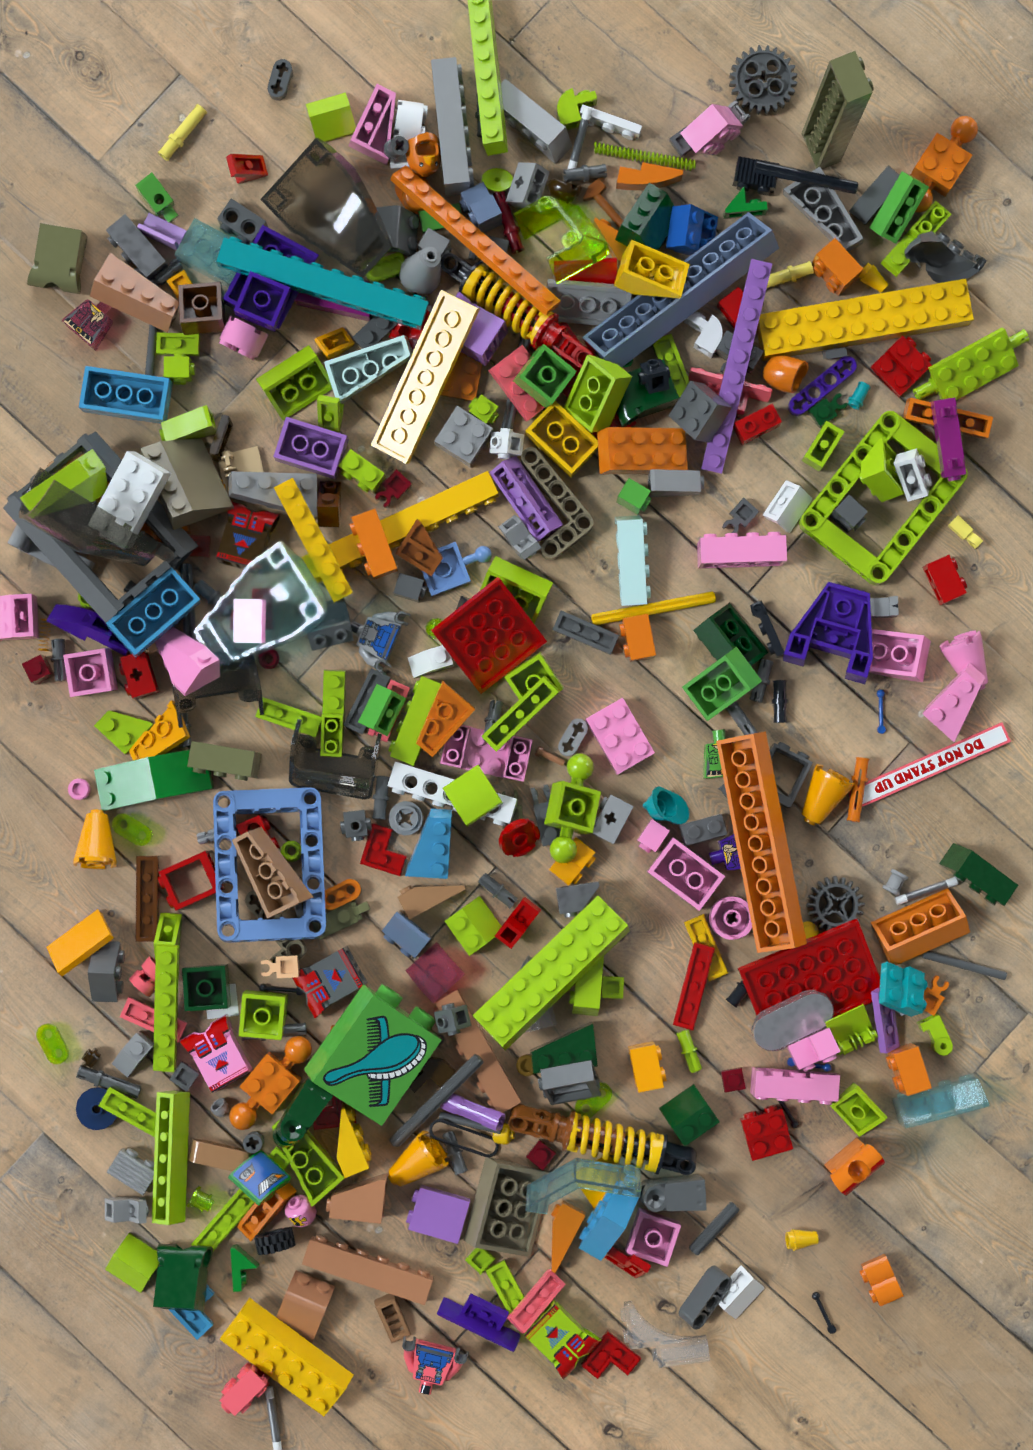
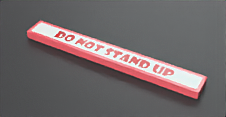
M1003 722L869 780L865 784L862 807L1011 742ZM859 792L856 793V800H855V806H854V809H855V810H856V806H857V799H858V793H859Z

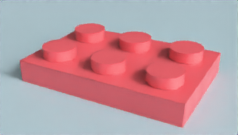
M522 344L488 371L527 422L545 407L513 382L514 378L531 357Z

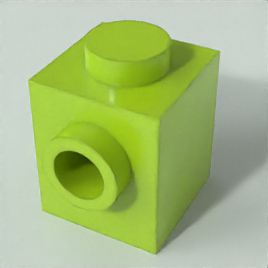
M184 353L164 356V378H169L175 385H185L186 382H192V376H195L196 367L189 356Z
M482 394L479 398L475 397L468 406L470 408L469 413L487 425H493L500 415L498 414L499 407Z

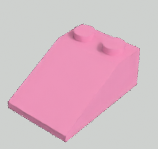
M872 629L873 660L869 673L923 682L931 641L924 635Z

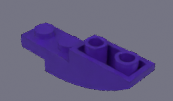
M56 604L47 618V622L84 641L89 637L124 656L128 652V649L94 611L76 606Z

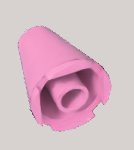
M976 630L954 636V640L951 643L948 640L940 645V650L957 674L971 663L986 677L980 690H983L985 684L988 683L980 631L977 633Z

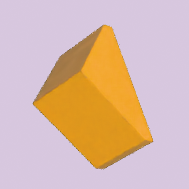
M343 327L316 337L314 340L317 348L327 361L339 357L355 344Z

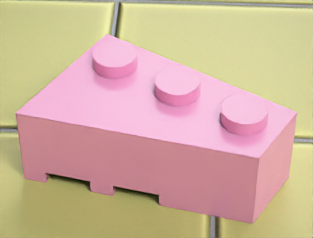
M969 663L927 705L923 715L955 742L986 677Z

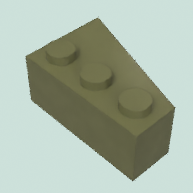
M192 741L187 767H192L193 772L206 774V770L214 771V776L227 777V774H233L235 779L247 781L248 777L258 779L262 754L255 751Z

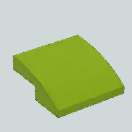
M476 765L442 788L467 827L503 804L479 765Z

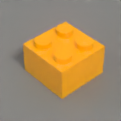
M651 1041L628 1046L638 1093L664 1088L663 1082H666L667 1079L663 1066L660 1067L659 1061L662 1060L659 1045L656 1046Z

